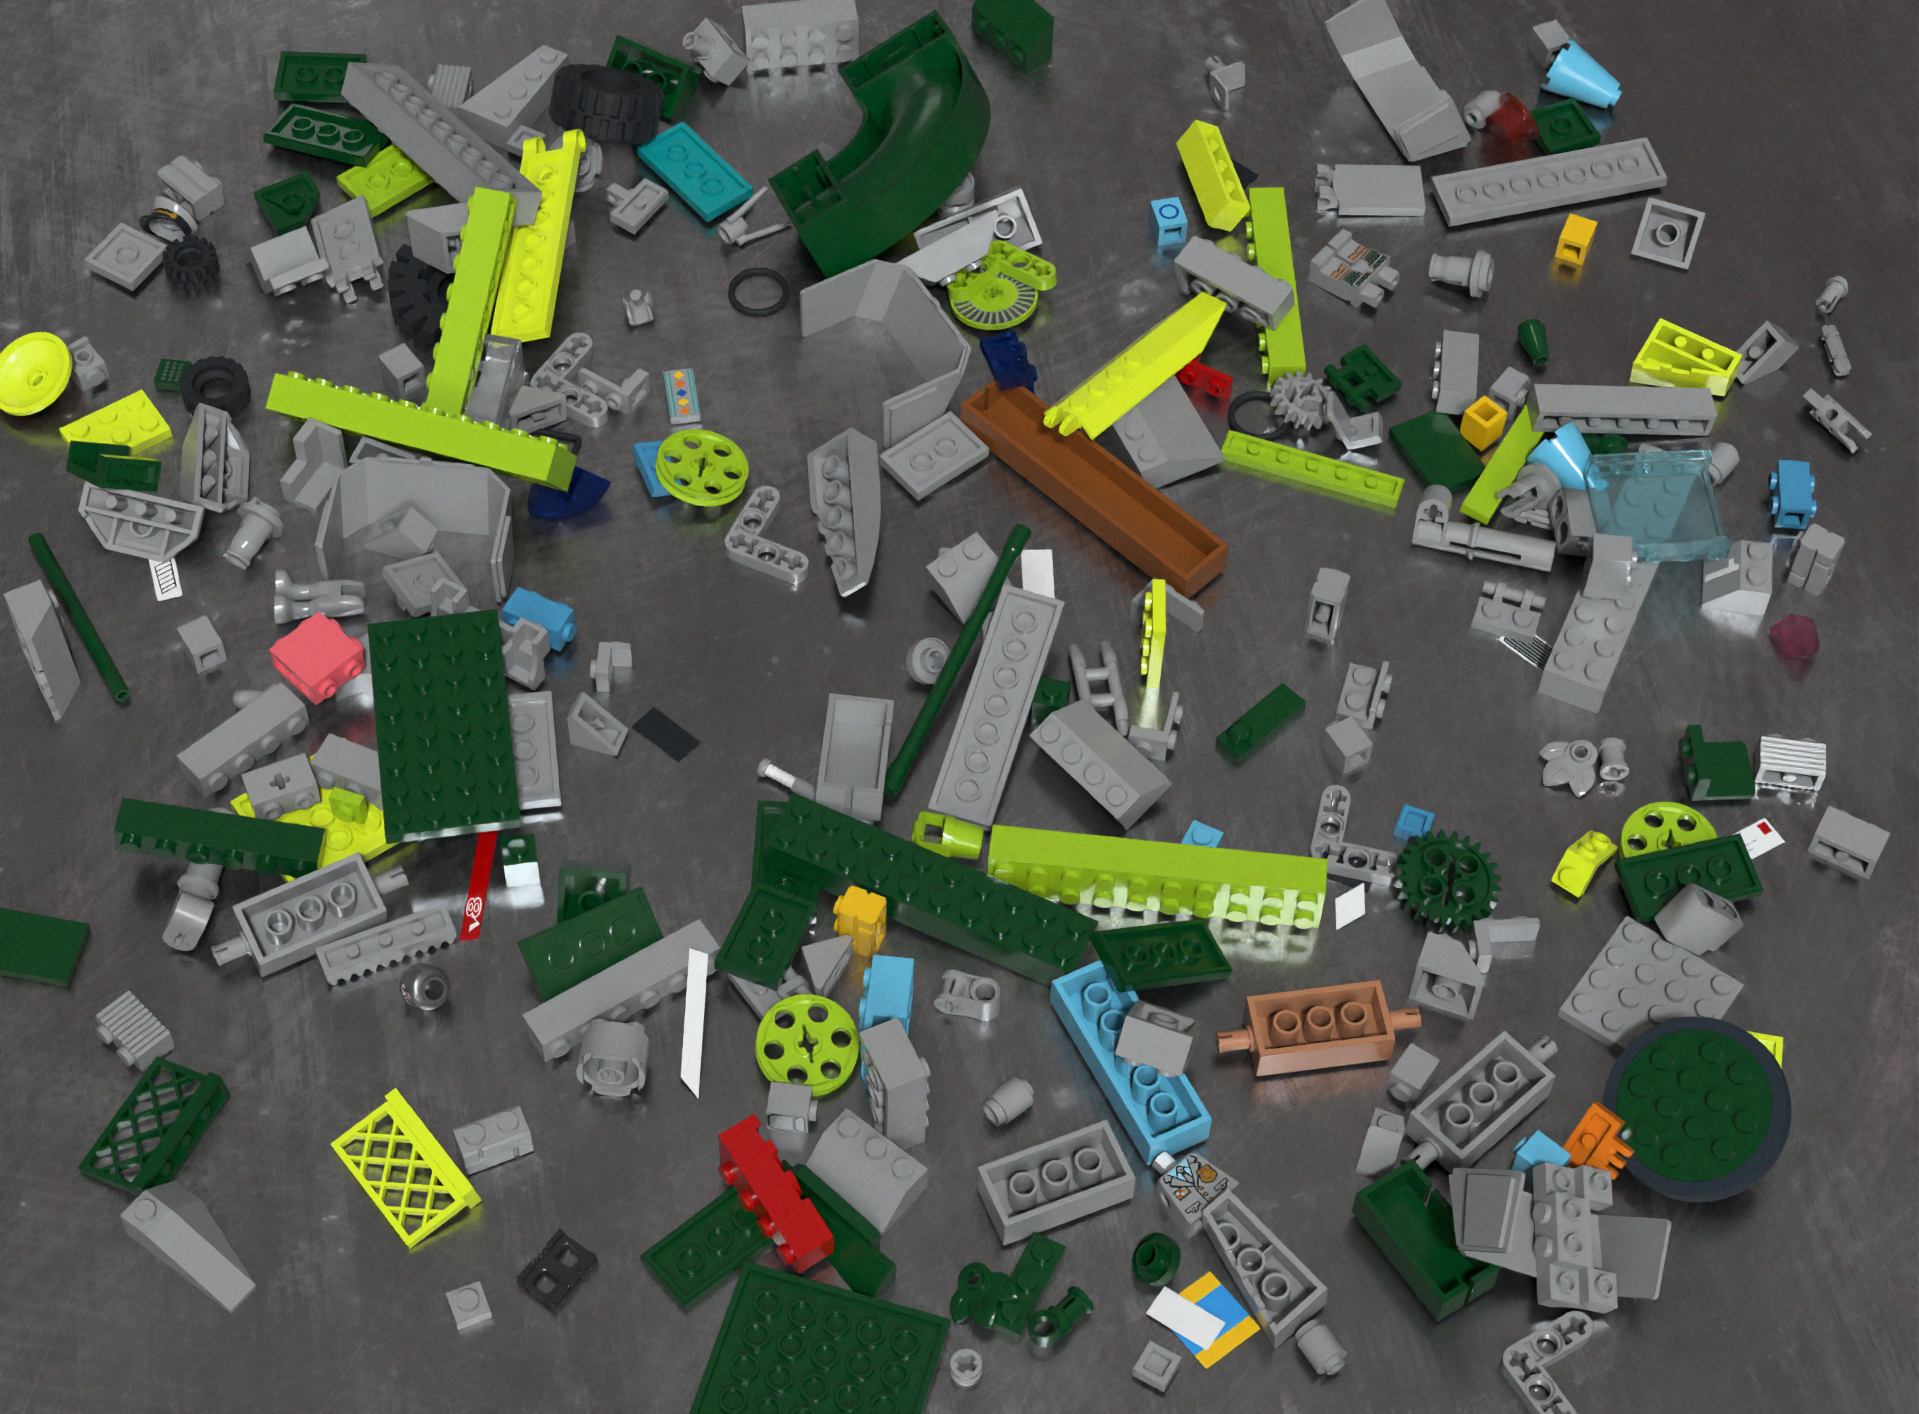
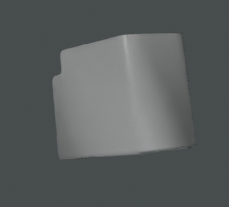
M1563 487L1549 503L1558 554L1587 556L1593 533L1599 534L1598 529H1605L1604 522H1612L1608 497L1605 493Z
M1689 883L1654 916L1662 934L1669 942L1698 956L1702 955L1706 950H1717L1744 927L1742 919L1731 901L1693 883Z

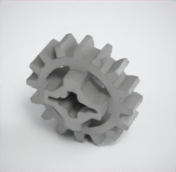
M1296 371L1293 377L1287 372L1284 378L1279 377L1270 393L1272 397L1270 405L1277 407L1276 415L1283 414L1285 416L1284 423L1294 422V428H1298L1302 424L1306 430H1310L1312 425L1320 429L1323 423H1328L1324 415L1323 406L1327 404V392L1331 390V387H1323L1321 385L1323 379L1319 378L1315 381L1312 379L1311 373L1303 377L1300 371Z

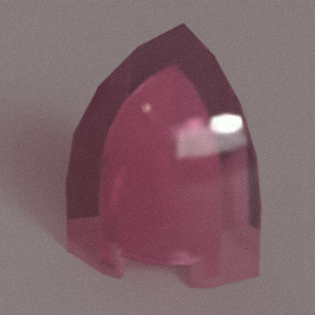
M1791 613L1769 628L1778 653L1786 659L1805 660L1813 657L1819 651V636L1813 618Z

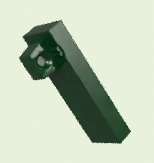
M1281 683L1236 720L1228 729L1216 737V745L1237 763H1240L1305 709L1306 701L1287 685Z

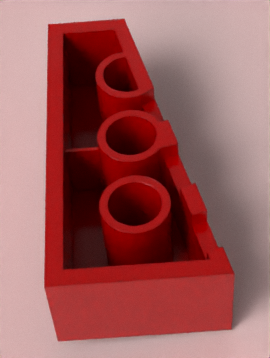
M752 1114L718 1135L720 1155L718 1171L723 1181L728 1186L733 1184L739 1192L737 1197L745 1211L749 1212L752 1210L758 1218L757 1225L766 1239L771 1237L777 1244L776 1250L782 1262L786 1266L791 1264L796 1272L800 1274L834 1253V1236L809 1197L803 1200L800 1198L802 1191L798 1180L791 1170L783 1172L782 1163L777 1155L778 1149L771 1139L766 1142L763 1141L759 1135L758 1128L761 1126V1123L755 1114Z

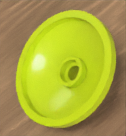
M47 332L30 333L16 339L0 353V409L14 416L31 415L48 407L61 395L71 375L72 356L68 346L59 337Z

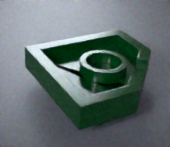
M307 171L253 192L255 201L278 237L307 226L320 200L319 189Z

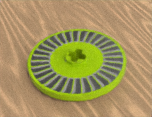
M976 269L972 273L980 274L986 270ZM1000 272L970 300L954 302L950 299V306L954 315L968 326L982 330H1001L1020 324L1034 312L1038 304V290Z

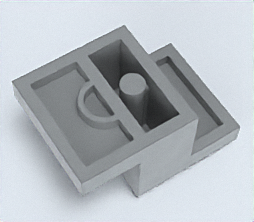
M306 226L250 247L242 253L246 264L252 263L264 294L273 292L275 297L292 291L296 288L295 283L299 281L302 286H305L323 278L322 272L329 269L326 258L319 259Z

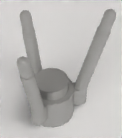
M763 186L734 214L717 225V232L726 244L731 245L736 241L741 246L749 240L791 226V221H786L745 235L748 227L742 217L768 190L767 186Z

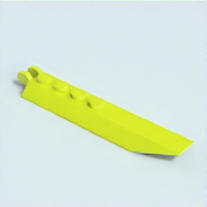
M1205 292L1200 293L1150 328L1044 412V425L1053 428L1060 423L1059 432L1064 436H1068L1078 428L1081 429L1083 427L1090 439H1095L1203 352L1227 303Z

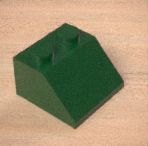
M564 860L559 868L557 923L630 891L631 864Z

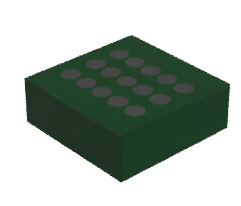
M161 358L154 379L155 388L181 391L180 380H182V374L184 371H187L192 363Z

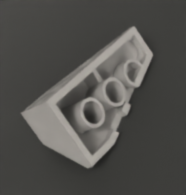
M175 1180L144 1190L120 1215L128 1236L229 1313L233 1314L257 1288L202 1199Z

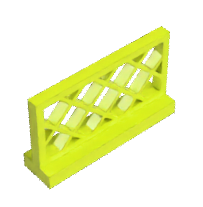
M395 1088L384 1096L387 1102L333 1141L331 1146L409 1249H411L468 1205L472 1209L482 1200ZM389 1114L393 1119L391 1135L374 1133L376 1123ZM399 1129L404 1135H398ZM354 1139L365 1140L362 1156L347 1155L343 1148ZM372 1141L389 1142L386 1158L369 1157ZM396 1142L411 1143L413 1145L410 1160L393 1158ZM418 1153L423 1158V1160H417ZM354 1163H361L360 1169ZM368 1164L385 1165L382 1181H368L365 1179ZM392 1166L409 1167L406 1183L389 1182ZM416 1167L430 1168L432 1170L430 1185L412 1184ZM438 1179H439L440 1182L443 1184V1186H438V1185H437V1180H438ZM373 1188H380L379 1196ZM387 1189L404 1190L401 1207L386 1206L384 1204ZM411 1191L428 1192L425 1209L408 1207ZM435 1193H449L455 1200L444 1210L432 1209ZM392 1213L399 1214L398 1221ZM406 1214L423 1216L422 1226L409 1236L404 1230Z

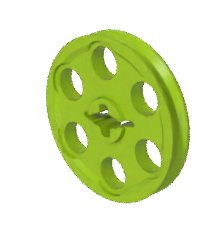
M689 429L676 432L662 442L655 462V471L662 486L674 497L689 504L712 507L727 504L742 493L748 477L749 466L742 450L728 438L708 430ZM693 442L696 443L699 446V448L691 449L688 448L684 443ZM724 450L729 454V456L722 457L717 455L714 451ZM673 456L680 462L670 463L664 457ZM705 458V469H703L702 476L698 477L699 466H701L702 459ZM733 472L737 474L739 478L730 479L727 476H725L724 473ZM685 479L690 485L682 486L677 484L675 480ZM705 487H715L720 493H709L705 490Z
M1655 802L1639 808L1628 818L1619 838L1620 859L1666 850L1667 847L1664 845L1669 838V834L1671 848L1718 837L1709 821L1696 810L1675 802ZM1650 815L1656 816L1661 820L1662 825L1657 828L1650 827L1646 824L1644 818ZM1681 819L1689 820L1693 823L1694 830L1684 831L1680 829L1677 821ZM1631 838L1640 839L1644 843L1645 849L1640 851L1633 850L1628 845V840Z
M813 994L794 995L776 1003L763 1017L755 1041L757 1062L761 1071L770 1082L792 1084L788 1080L787 1073L791 1069H801L806 1074L807 1079L800 1085L812 1086L813 1097L822 1096L836 1090L848 1079L855 1067L860 1047L858 1031L850 1015L836 1002ZM812 1007H821L826 1011L827 1019L820 1023L814 1022L809 1018L808 1011ZM779 1013H788L792 1016L794 1024L790 1028L783 1029L777 1026L774 1018ZM803 1028L809 1043L816 1044L812 1048L810 1059L809 1052L804 1047L799 1048L803 1041ZM838 1031L845 1032L850 1038V1044L846 1047H837L833 1044L831 1036ZM771 1043L777 1044L782 1048L783 1056L777 1060L769 1059L764 1053V1048ZM828 1062L835 1063L840 1069V1075L833 1079L826 1078L821 1072V1066Z

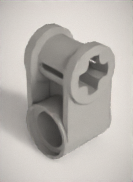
M953 969L943 972L941 992L934 999V1006L938 1010L947 1014L976 1018L981 1021H990L999 1015L1001 1011V989L994 979L966 974ZM984 997L991 998L989 1001H982L980 999Z

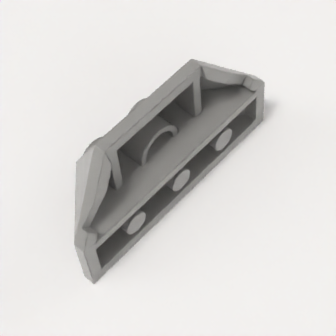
M995 209L895 264L912 269L925 285L934 286L940 283L944 287L957 279L956 273L966 269L967 273H970L983 265L981 260L988 254L999 213Z
M199 402L182 446L179 496L191 504L221 513L236 508L242 502L248 501L250 452L240 433L231 423L232 418L228 412Z
M85 481L78 511L86 519L91 530L105 549L167 563L199 538L205 507L132 490L99 488Z

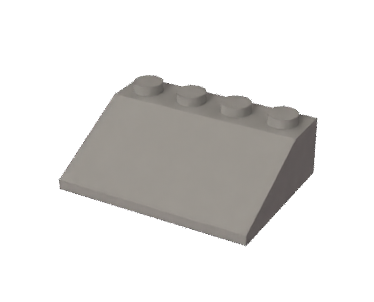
M1175 375L1105 430L1123 464L1156 489L1225 461V457Z

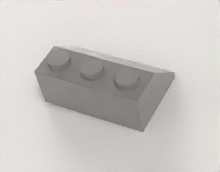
M848 1108L824 1131L805 1165L880 1232L881 1237L885 1235L927 1189L928 1168Z

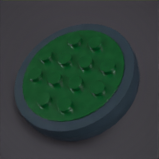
M1709 1017L1673 1019L1656 1025L1639 1035L1616 1060L1606 1082L1603 1105L1625 1121V1124L1616 1136L1634 1150L1630 1158L1624 1156L1619 1151L1616 1152L1626 1160L1625 1169L1649 1189L1664 1196L1686 1202L1722 1200L1743 1192L1757 1183L1778 1160L1785 1147L1791 1126L1792 1109L1789 1088L1785 1075L1773 1054L1763 1043L1742 1028L1732 1023Z

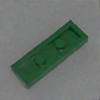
M1033 1232L1010 1276L1017 1287L1019 1298L1011 1302H999L993 1329L1020 1341L1027 1327L1029 1317L1035 1312L1065 1254L1066 1246Z

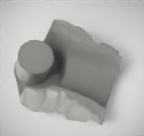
M633 290L630 293L631 301L629 303L622 297L621 305L625 310V315L630 325L637 326L654 319V297L648 290L645 297L640 290Z

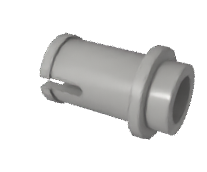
M1834 276L1828 279L1825 290L1816 300V306L1820 305L1818 307L1819 310L1825 313L1832 312L1838 300L1848 293L1847 280L1841 276Z

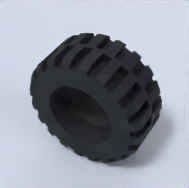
M570 64L561 67L555 74L549 114L552 121L558 127H562L566 131L581 129L585 137L592 140H602L607 143L641 144L642 142H649L658 133L664 93L661 87L655 84L653 80L646 79L640 74L631 73V71L595 64Z

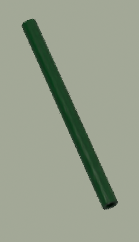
M32 534L28 538V542L110 691L117 701L125 700L129 697L130 691L43 534Z

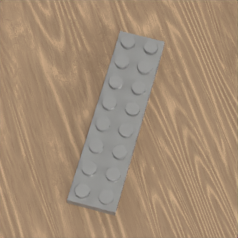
M1645 137L1431 177L1430 187L1450 227L1664 187L1668 178L1648 138Z
M1006 584L1003 585L927 812L955 816L956 819L982 826L986 831L991 830L1028 719L1033 698L1064 610V601Z

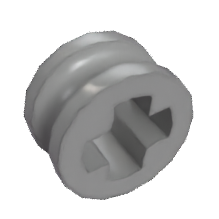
M964 1348L952 1355L950 1359V1375L955 1383L961 1386H970L979 1381L982 1375V1359L976 1351ZM968 1362L973 1363V1372L970 1370H965L963 1373L960 1372L959 1363L966 1365Z

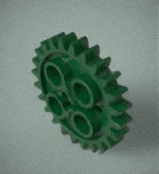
M1440 829L1436 838L1430 831H1427L1423 839L1417 835L1412 844L1407 843L1402 851L1403 853L1399 855L1396 861L1398 864L1393 874L1398 877L1393 886L1402 888L1397 895V899H1407L1408 901L1403 909L1410 910L1414 908L1416 913L1413 919L1417 920L1422 916L1425 917V927L1427 928L1432 922L1437 923L1438 932H1441L1444 926L1448 925L1451 933H1455L1460 924L1466 932L1471 927L1473 921L1489 918L1493 911L1492 909L1499 902L1497 897L1502 888L1497 885L1501 880V876L1492 874L1498 864L1487 863L1491 853L1485 852L1481 854L1478 851L1481 847L1480 842L1473 846L1469 845V835H1466L1461 841L1458 840L1457 831H1453L1450 838L1446 837L1443 829ZM1449 856H1450V857H1452L1453 861H1452V867H1451V869H1450V871H1449V877H1448V879H1447V876H1445V874H1446V872H1447V870H1448V868H1449V864H1450V863H1449ZM1428 860L1435 861L1438 866L1432 865ZM1460 867L1466 868L1470 873L1464 872ZM1446 885L1450 886V888L1446 893V906H1444L1442 904V899L1446 890ZM1424 889L1431 890L1435 895L1428 894ZM1457 896L1463 897L1467 903L1460 901Z

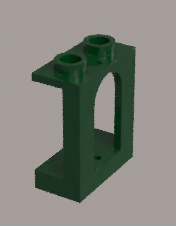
M71 440L66 471L99 488L157 492L162 461L154 458L129 457L128 445Z

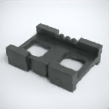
M559 1229L546 1243V1248L542 1249V1253L538 1254V1258H534V1263L530 1261L517 1276L516 1281L522 1288L525 1286L550 1304V1308L556 1312L570 1296L568 1290L575 1286L580 1276L584 1279L598 1264V1259L595 1253L589 1252ZM565 1245H571L582 1253V1257L572 1267H567L555 1258L556 1254ZM542 1271L549 1272L559 1280V1283L549 1293H543L532 1284V1281Z

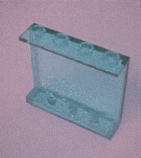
M1710 449L1588 455L1582 475L1596 532L1598 534L1632 537V550H1637V563H1658L1660 561L1686 562L1690 560H1719L1727 558L1734 542V536H1725L1708 473L1713 460Z

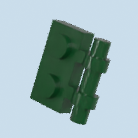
M1366 344L1341 356L1340 365L1342 368L1337 369L1333 364H1329L1324 369V373L1329 377V383L1335 389L1339 388L1346 395L1345 400L1351 406H1356L1361 412L1366 411L1370 406L1365 397L1370 395L1378 403L1401 390L1402 382ZM1354 378L1359 385L1354 387L1348 380Z

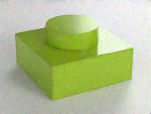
M333 787L328 797L332 815L344 822L353 821L364 824L368 816L365 796Z

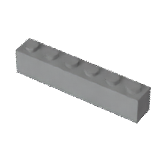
M1534 384L1527 401L1532 432H1555L1562 426L1573 422L1578 427L1580 433L1709 436L1717 418L1711 389Z
M698 919L522 1014L524 1031L545 1062L554 1057H561L572 1047L582 1042L583 1033L590 1027L592 1020L601 1018L607 1021L623 1023L630 1015L643 1008H651L668 994L685 989L687 987L689 948L708 954L707 976L717 970L715 969L714 961L721 948L702 921Z

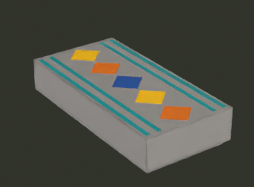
M693 368L663 371L671 425L701 421Z

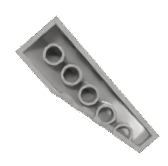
M853 428L847 429L807 454L810 505L812 511L818 515L819 522L817 526L819 532L825 537L826 544L824 547L827 555L832 558L833 564L831 569L839 593L843 597L868 584L879 540L881 518L877 442Z

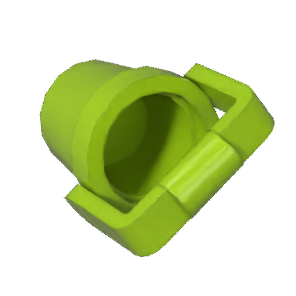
M922 811L919 813L918 820L913 823L911 839L914 841V844L945 857L978 859L984 827L956 819L955 816ZM926 824L942 827L939 844L923 841Z

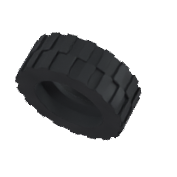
M210 356L206 359L197 360L196 363L188 367L186 372L184 371L182 380H180L184 405L192 416L200 402L226 411L231 418H236L240 415L239 413L245 411L247 404L251 400V389L246 370L243 369L240 363H236L232 358H225V356ZM213 381H226L231 386L230 392L217 398L203 397L201 395V388Z

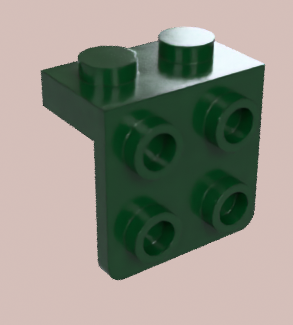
M1687 725L1684 737L1679 739L1678 750L1680 757L1683 759L1684 780L1686 785H1688L1691 801L1753 798L1756 789L1745 743L1741 741L1704 742L1701 725Z

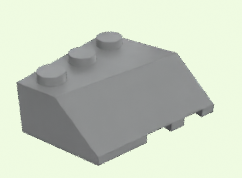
M37 580L3 593L25 658L54 720L57 721L62 719L81 681L68 649L71 642L64 628L65 623L58 609L57 599L52 589L46 591L41 580Z

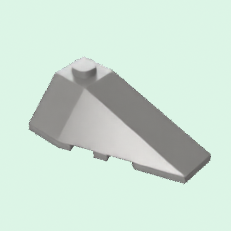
M1019 186L913 231L918 248L921 250L996 209L999 216L991 242L1002 240L1022 250L1030 249L1043 242L1023 190Z

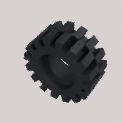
M194 235L192 240H188V236H183L182 242H179L178 239L173 240L174 246L170 244L166 246L167 251H163L162 259L169 282L171 281L172 286L176 288L179 285V289L185 291L186 287H189V291H195V286H199L200 290L205 288L204 283H207L209 286L213 284L212 278H218L220 266L216 249L212 242L208 243L204 237L199 241L198 236ZM187 261H201L200 263L194 266H182V264Z

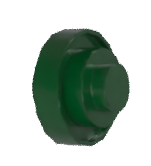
M1157 1232L1146 1235L1139 1241L1132 1257V1270L1136 1278L1142 1283L1155 1287L1168 1283L1176 1274L1181 1260L1180 1248L1177 1242L1170 1236Z

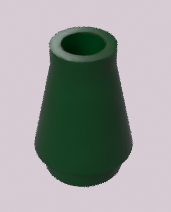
M1529 319L1522 322L1517 328V338L1534 365L1545 364L1550 360L1545 325L1541 324L1539 319Z

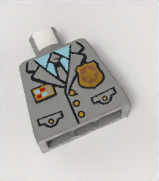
M1165 1151L1152 1164V1167L1162 1175L1157 1181L1156 1197L1187 1239L1203 1227L1202 1210L1225 1190L1229 1189L1237 1197L1239 1183L1198 1153L1192 1152L1178 1163Z

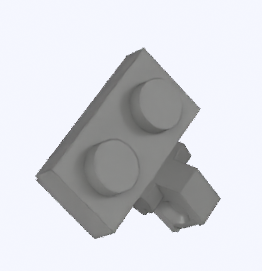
M646 178L635 189L630 188L627 190L613 182L606 190L607 201L615 206L611 213V222L634 235L669 199V192Z

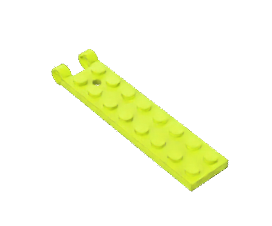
M581 129L565 131L563 133V147L561 149L546 151L545 143L541 137L525 139L523 142L520 173L543 193L534 225L511 227L490 334V341L494 347L550 337L580 153L586 150V139Z

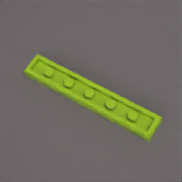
M1527 403L1460 508V512L1485 525L1489 523L1504 497H1497L1498 492L1504 488H1509L1514 483L1519 471L1525 466L1527 458L1545 434V432H1532Z
M1232 430L1228 431L1221 449L1226 461L1395 509L1405 483L1403 478Z

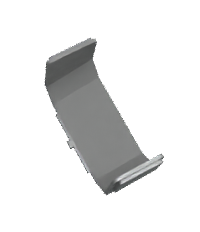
M1359 0L1325 21L1324 25L1352 77L1403 156L1409 162L1468 146L1467 143L1471 141V138L1453 99L1447 94L1445 89L1440 91L1425 67L1419 65L1401 35L1385 0Z
M873 259L800 291V333L803 337H807L853 316L882 322L927 382L882 403L881 443L884 448L895 446L943 416L964 375L972 347L941 308V304L936 297L931 295L912 269H909L907 266Z
M380 456V458L365 457L335 474L329 500L325 501L315 541L322 580L334 579L344 538L368 525H373L374 522L411 506L433 524L438 531L490 536L495 541L491 556V568L496 602H502L503 597H507L514 566L512 490L490 468L475 467L474 464L432 461V458L421 457L418 460Z
M1453 1168L1452 1175H1449L1456 1246L1461 1254L1537 1278L1536 1254L1534 1252V1196L1523 1191L1525 1173L1519 1170ZM1591 1214L1593 1268L1616 1273L1617 1297L1656 1300L1659 1297L1671 1221L1664 1218Z

